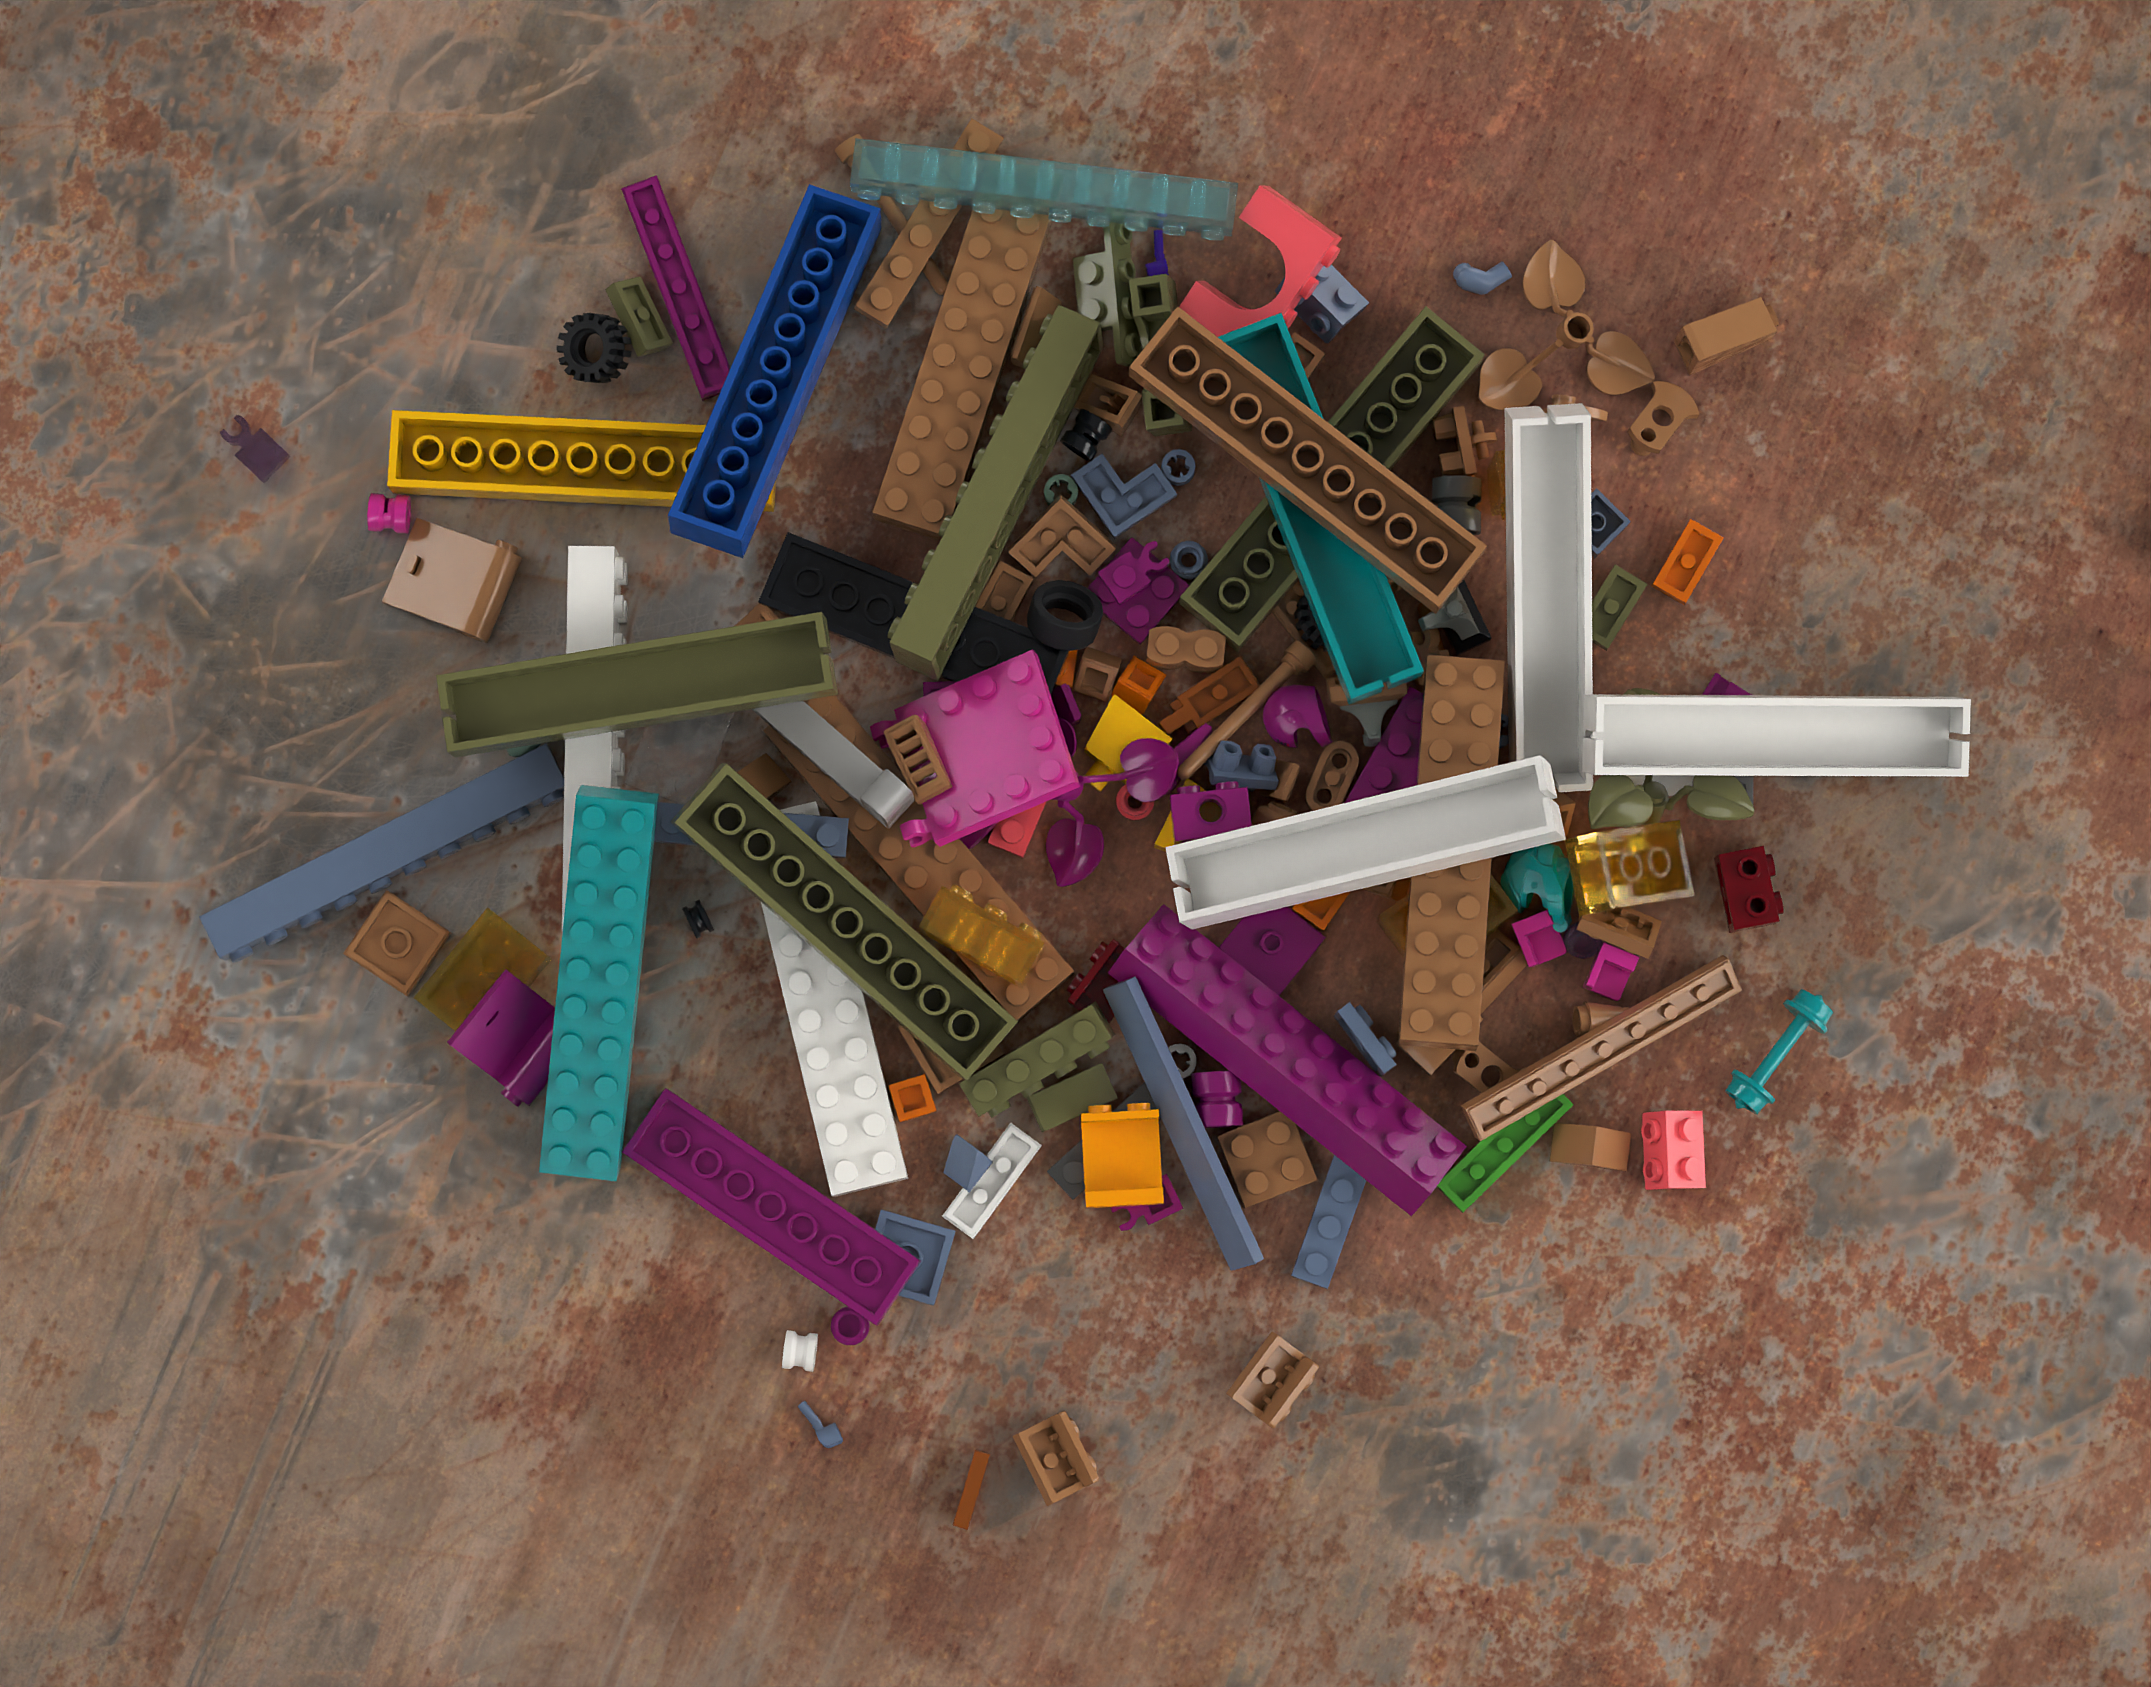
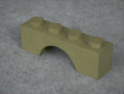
M1167 274L1129 279L1133 318L1140 335L1142 350L1178 306L1176 283ZM1143 389L1142 399L1145 425L1148 432L1156 437L1192 431V425L1148 390Z

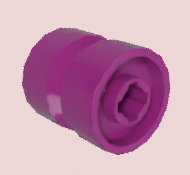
M1231 1071L1191 1073L1192 1096L1199 1099V1102L1195 1104V1108L1204 1127L1243 1126L1242 1104L1235 1101V1097L1242 1092L1241 1079Z

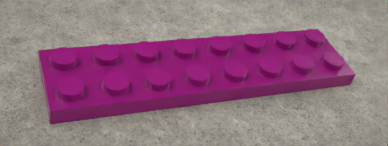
M667 1088L663 1090L622 1151L632 1160L876 1326L880 1324L921 1263V1260Z

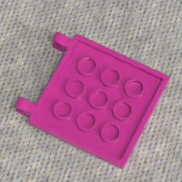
M1033 649L894 709L896 720H884L870 726L873 740H879L880 747L883 749L889 747L883 733L884 730L912 715H918L928 727L953 786L922 803L926 819H914L900 825L903 839L905 841L909 840L912 848L920 846L931 839H934V842L941 847L1080 787L1039 657ZM921 746L909 752L907 755L909 757L924 748L923 746ZM930 760L913 768V771H916L931 763ZM934 773L918 783L922 786L938 776Z

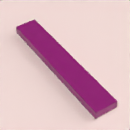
M656 175L621 188L703 401L720 394L730 371V365Z

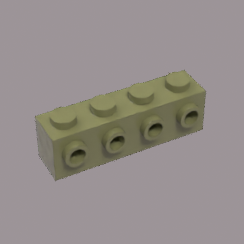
M1095 1001L974 1073L968 1080L964 1079L959 1085L978 1117L988 1112L990 1117L993 1118L1011 1107L1008 1099L1021 1092L1023 1097L1026 1098L1043 1088L1044 1085L1041 1080L1054 1073L1058 1079L1077 1068L1074 1060L1087 1053L1090 1059L1109 1049L1110 1045L1107 1041L1116 1034Z

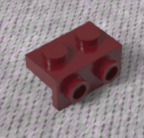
M1113 938L1109 945L1102 941L1089 959L1094 963L1086 976L1079 972L1066 989L1071 994L1067 1000L1068 1004L1080 1011L1096 1001L1109 1024L1115 1016L1103 989L1118 983L1115 978L1108 974L1125 949L1118 941Z

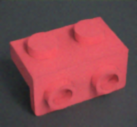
M1657 1111L1643 1113L1641 1134L1643 1138L1645 1189L1706 1188L1703 1111Z

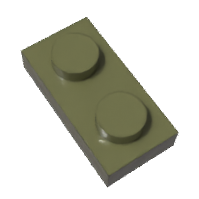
M641 276L614 282L605 289L622 325L628 331L626 333L630 337L631 344L638 357L664 351L673 344Z
M1616 564L1592 600V642L1606 651L1648 585Z

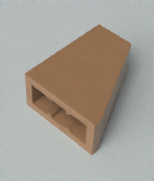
M1762 297L1683 326L1674 343L1689 375H1692L1773 339L1777 333L1776 326L1779 325L1772 306L1770 304L1765 306Z

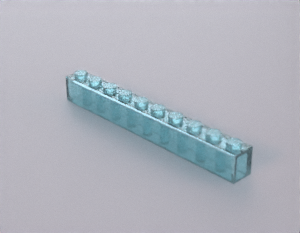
M855 138L850 178L851 192L858 193L857 196L866 200H880V196L896 197L895 201L908 205H916L919 200L932 201L935 207L942 209H956L958 204L972 206L973 211L985 214L995 213V209L1009 210L1010 215L1019 218H1032L1034 213L1049 215V220L1062 223L1071 222V218L1086 219L1088 225L1096 227H1108L1111 222L1125 224V228L1131 231H1147L1148 227L1163 228V233L1173 236H1184L1186 231L1201 233L1202 238L1208 240H1223L1224 236L1232 237L1238 183L858 138Z

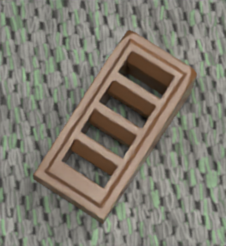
M912 715L884 730L883 733L910 790L913 792L916 803L920 805L953 787L928 727L918 715ZM923 746L924 749H922V750L916 752L915 754H913V755L907 757L906 754H908L909 752H911V751H913V750H915V749H917V748ZM930 760L931 763L916 771H913V768ZM934 773L937 774L938 777L922 786L919 785V781Z

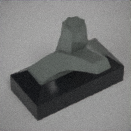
M1464 579L1436 614L1431 611L1418 619L1423 631L1443 628L1456 656L1492 639Z

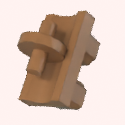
M1464 406L1453 407L1450 414L1433 419L1431 422L1435 442L1455 438L1457 448L1455 452L1439 454L1441 476L1462 475L1475 477L1474 474H1477L1472 448L1476 447L1478 460L1490 458L1487 445L1497 442L1496 433H1485L1483 422L1479 420L1471 422L1473 435L1470 436Z

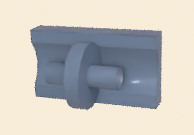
M1221 741L1215 753L1204 763L1209 770L1211 785L1236 781L1239 784V788L1248 787V791L1253 792L1255 789L1276 790L1279 783L1274 770L1276 756L1270 745L1257 744L1254 746L1251 756L1242 755L1240 745L1235 742Z

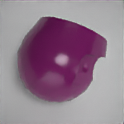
M1283 686L1274 691L1268 698L1263 710V723L1268 735L1275 742L1285 747L1298 748V729L1307 728L1320 746L1325 747L1332 743L1327 716L1315 686Z

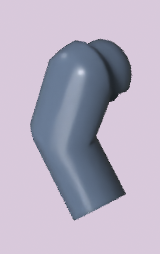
M1502 261L1486 272L1471 267L1468 263L1457 265L1453 271V277L1461 289L1479 295L1487 294L1512 278L1510 270Z

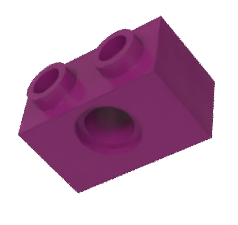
M1234 781L1215 784L1216 790L1200 792V786L1198 785L1177 788V794H1172L1169 798L1174 845L1252 826L1248 787L1239 788L1238 782ZM1213 802L1220 807L1221 817L1217 821L1207 822L1202 819L1199 809L1204 803Z

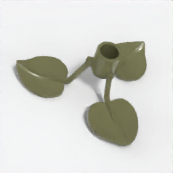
M1633 688L1631 690L1628 689L1623 695L1660 694L1648 689ZM1603 775L1594 783L1588 800V818L1591 829L1657 825L1662 818L1664 810H1673L1675 803L1687 794H1689L1687 798L1688 808L1695 814L1707 819L1741 820L1752 817L1754 814L1753 804L1745 788L1735 776L1695 775L1692 781L1693 786L1686 785L1669 798L1665 786L1659 782L1652 781L1653 775H1645L1643 785L1636 786L1626 775Z

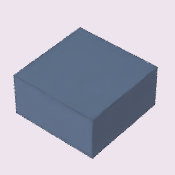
M1597 488L1591 493L1592 556L1594 558L1631 522Z

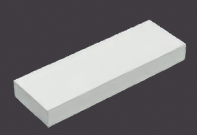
M1010 1122L986 1155L993 1163L970 1193L964 1188L961 1189L942 1217L974 1239L1042 1145Z

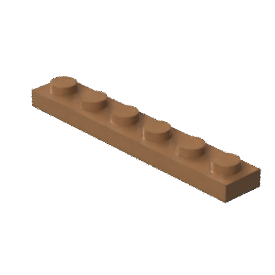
M971 118L859 298L854 310L887 329L986 169L991 153L995 154L1004 139L1002 136Z

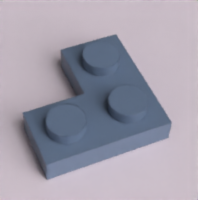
M1103 453L1071 474V478L1074 479L1077 487L1114 539L1177 497L1176 491L1156 463L1125 484L1121 481Z

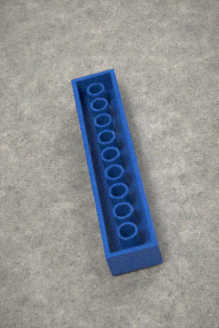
M809 184L669 511L668 520L671 534L740 558L744 557L882 229L881 208Z

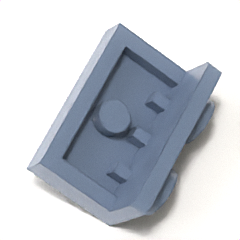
M1332 265L1328 268L1322 267L1316 276V279L1319 280L1316 289L1308 299L1301 298L1294 309L1310 329L1327 344L1369 304ZM1285 277L1275 289L1277 295L1283 286Z

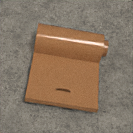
M416 518L382 602L450 627L472 639L488 643L522 557L516 554L518 548L507 542L497 540L495 545Z

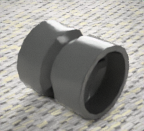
M1442 476L1433 478L1432 501L1438 504L1440 510L1474 536L1481 534V511L1476 509V505L1481 502L1482 479L1470 476Z

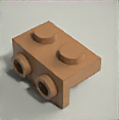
M1272 1331L1226 1394L1268 1426L1275 1428L1279 1422L1289 1415L1292 1404L1299 1394L1311 1385L1319 1365Z
M1066 1411L1057 1413L1013 1436L1047 1506L1099 1481L1096 1473V1463L1093 1457L1085 1451L1079 1439V1429L1075 1421L1068 1417Z

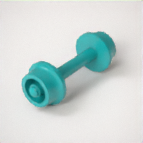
M1801 989L1792 1000L1786 999L1783 1005L1795 1018L1753 1075L1749 1078L1736 1069L1731 1072L1732 1081L1725 1092L1735 1100L1737 1109L1746 1108L1757 1115L1766 1104H1773L1775 1098L1763 1086L1806 1028L1809 1026L1822 1034L1828 1031L1826 1024L1833 1011L1823 1002L1822 995H1813Z

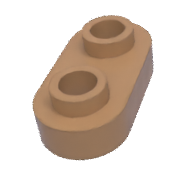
M1335 741L1327 745L1322 751L1305 792V801L1311 811L1343 803L1359 764L1358 753L1351 744L1345 741ZM1334 756H1343L1346 759V765L1343 768L1334 767L1332 764ZM1321 790L1328 791L1331 794V801L1326 804L1319 802L1317 793Z

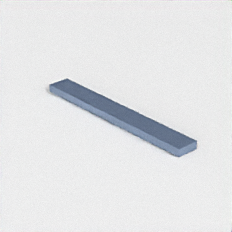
M1136 976L1110 985L1103 989L1104 994L1155 1106L1159 1109L1160 1117L1230 1270L1258 1263L1264 1259L1262 1252Z

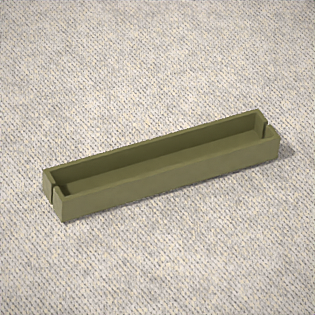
M822 612L436 675L441 710L449 715L448 717H442L447 752L454 757H462L838 695L833 660L828 655L832 651L827 619ZM450 715H456V720L450 717Z

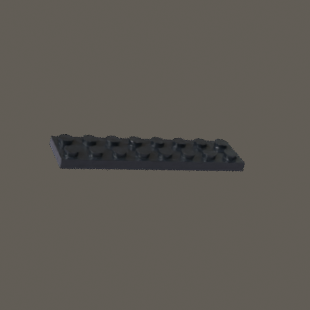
M787 532L758 603L789 617L822 612L827 619L829 633L895 659L889 643L891 639L888 638V632L896 617L902 618L908 606L905 604L906 595L911 585L915 582ZM974 607L940 677L949 681L959 682L1033 649L1039 657L1050 695H1052L1070 651L1045 645L1034 637L1029 628Z

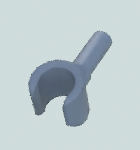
M806 1401L798 1405V1408L811 1423L818 1440L824 1447L832 1448L843 1442L835 1422L824 1427L821 1420Z

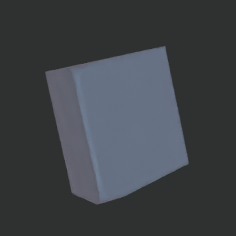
M956 1134L952 1140L943 1173L970 1193L993 1161Z

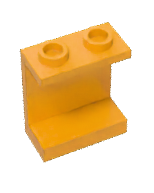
M1150 1103L1127 1104V1111L1112 1112L1111 1105L1088 1106V1113L1081 1114L1086 1208L1164 1204L1159 1109L1151 1110Z

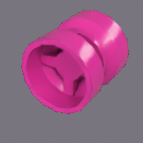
M371 493L367 512L368 530L381 532L387 528L393 529L396 533L408 534L411 521L410 496L397 495L395 498H386L383 494Z

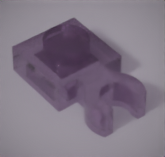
M236 415L234 419L242 427L240 434L231 436L224 429L220 434L230 445L242 447L235 454V457L258 479L265 483L290 458V455L262 428L253 436L249 423L242 416Z

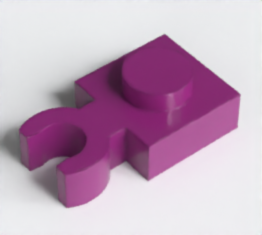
M1156 541L1146 544L1139 558L1135 559L1129 550L1098 572L1099 577L1119 605L1151 584L1150 579L1146 575L1148 572H1160L1169 565L1167 557L1159 563H1154L1149 559L1150 552L1158 547Z
M1167 1173L1162 1175L1164 1204L1110 1208L1112 1213L1119 1209H1126L1130 1213V1220L1119 1226L1121 1231H1127L1134 1227L1137 1219L1141 1216H1144L1149 1226L1183 1209Z

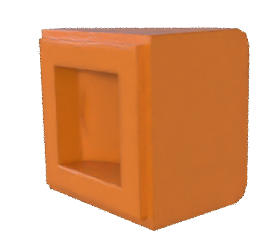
M1133 656L1118 679L1111 697L1114 694L1117 695L1137 712L1144 714L1167 675Z

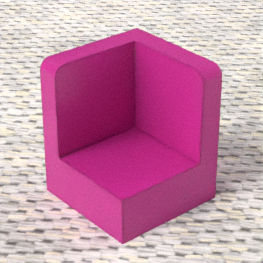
M1548 910L1512 924L1529 967L1537 966L1567 953L1561 933L1553 929L1552 915H1549Z
M1603 942L1598 948L1583 988L1613 1001L1620 1000L1628 978L1635 970L1639 957Z

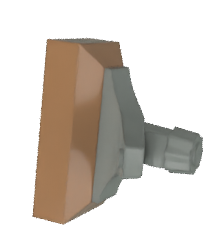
M1338 677L1326 679L1327 694L1330 701L1339 705L1341 710L1348 711L1359 719L1364 727V735L1362 737L1365 746H1377L1381 740L1383 716L1391 706L1398 703L1399 698L1407 694L1406 683L1389 690L1386 683H1383L1384 687L1381 693L1349 705Z

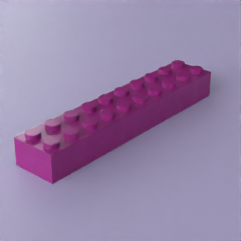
M1165 904L1160 907L1129 943L1108 972L1118 982L1136 976L1149 1007L1410 1216L1430 1196L1467 1147L1200 932L1180 923L1178 915Z

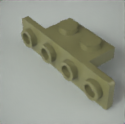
M1107 213L1102 215L1105 251L1073 258L1077 310L1079 314L1100 322L1101 331L1113 329L1116 363L1130 366L1142 351L1138 328L1133 318L1129 279H1135L1136 275L1135 266L1131 260L1130 242L1132 240V231L1126 217Z

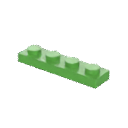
M1562 1094L1480 1141L1443 1177L1437 1188L1463 1213L1574 1104Z

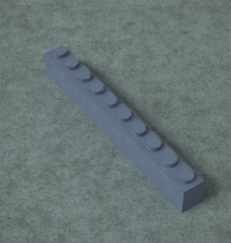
M544 744L199 916L218 957L225 961L231 959L232 963L241 961L254 953L252 947L264 941L267 946L275 944L288 936L286 930L298 924L302 928L309 927L323 919L322 912L334 906L336 911L345 909L358 901L356 895L368 889L371 894L379 892L392 884L390 878L403 872L406 876L413 875L427 867L425 861L439 855L440 859L447 858L461 850L459 844L471 838H474L475 842L481 841L496 832L495 826L507 820L510 825L530 816L529 809L541 803L544 807H548L564 799V775L550 747Z

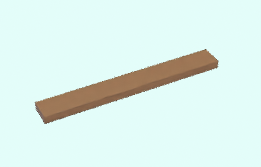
M1724 955L1716 958L1462 1104L1461 1108L1475 1138L1479 1141L1486 1139L1741 992V986L1729 958Z

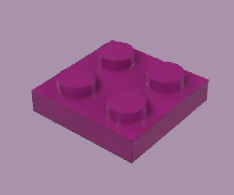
M1131 537L1109 564L1129 550L1135 559L1139 558L1144 546ZM1150 552L1149 559L1152 562H1161ZM1168 567L1160 572H1148L1146 575L1150 579L1151 584L1121 605L1117 603L1099 575L1088 587L1102 603L1103 615L1139 645L1149 636V630L1157 627L1180 600V596L1190 586Z

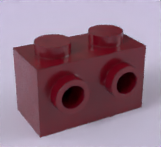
M1764 846L1717 855L1714 858L1729 933L1778 923L1780 921L1779 914H1783L1784 909L1780 892H1774L1771 877L1776 875L1771 853L1765 854Z

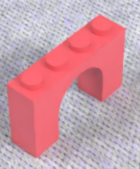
M1260 185L1239 218L1270 239L1280 250L1285 263V280L1279 294L1267 305L1257 309H1250L1237 304L1208 282L1196 281L1179 308L1217 337L1282 313L1287 328H1289L1298 314L1294 309L1301 298L1308 299L1319 283L1316 276L1322 267L1328 268L1337 258L1340 252V248L1337 245L1342 237L1270 186Z

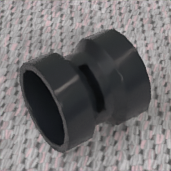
M1081 409L1075 417L1076 424L1072 430H1066L1060 442L1081 458L1092 461L1098 453V444L1100 441L1106 440L1113 429L1095 414Z

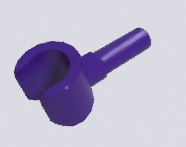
M1154 230V256L1156 261L1145 264L1147 276L1167 274L1169 276L1168 264L1164 254L1163 230Z

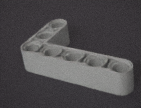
M804 701L752 709L888 829L914 802L913 792L888 769L884 771L880 769Z

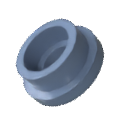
M1183 541L1177 544L1170 554L1171 569L1183 579H1195L1208 564L1206 550L1194 541ZM1186 554L1193 555L1196 559L1195 565L1192 567L1184 566L1181 562L1182 557Z

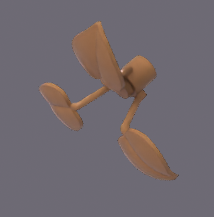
M1554 240L1546 242L1531 257L1523 274L1522 288L1526 300L1533 308L1544 310L1553 306L1554 313L1565 319L1556 329L1557 340L1528 364L1521 352L1511 348L1496 350L1485 359L1479 373L1478 399L1483 405L1491 409L1504 411V408L1526 407L1538 397L1542 389L1541 378L1532 369L1561 346L1567 349H1576L1583 343L1585 344L1587 353L1593 356L1587 362L1586 374L1592 386L1601 393L1614 396L1622 395L1650 384L1655 380V375L1648 358L1631 338L1620 332H1604L1597 338L1594 349L1592 345L1594 342L1592 337L1594 330L1592 320L1586 314L1574 313L1572 310L1566 311L1561 308L1576 304L1581 299L1586 284L1580 266Z

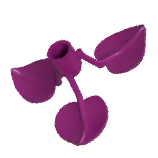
M1058 716L1070 757L1072 758L1077 748L1076 733L1066 719ZM1152 738L1135 740L1128 744L1120 755L1121 765L1125 772L1081 776L1076 772L1080 787L1052 799L1058 800V807L1064 808L1075 818V820L1064 818L1057 821L1047 834L1046 853L1055 874L1057 886L1066 887L1085 879L1098 866L1104 852V839L1100 828L1093 824H1084L1083 815L1069 801L1078 798L1085 783L1127 779L1126 785L1129 794L1136 800L1153 802L1161 799L1171 788L1179 765L1178 754L1172 746L1164 741Z

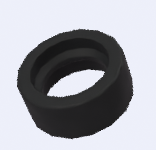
M1064 580L1046 582L1039 586L1032 596L1027 613V625L1034 637L1045 645L1069 651L1084 649L1093 643L1098 633L1103 617L1102 603L1095 593L1083 585ZM1047 609H1065L1075 613L1083 621L1076 623L1063 621L1055 618Z

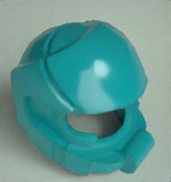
M1551 843L1514 852L1510 859H1508L1500 879L1502 893L1508 903L1517 912L1522 914L1524 909L1529 907L1534 893H1536L1542 899L1543 907L1548 909L1549 915H1552L1554 922L1552 926L1555 931L1564 932L1572 923L1570 913L1574 901L1576 860L1566 858L1561 848Z

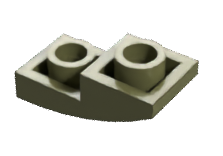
M1100 1063L1026 1098L1041 1132H1044L1076 1118L1082 1113H1087L1088 1106L1104 1105L1118 1097L1103 1064Z

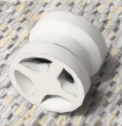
M787 1330L782 1368L791 1369L794 1366H800L805 1371L813 1372L818 1334L809 1333L807 1336H799L795 1331Z

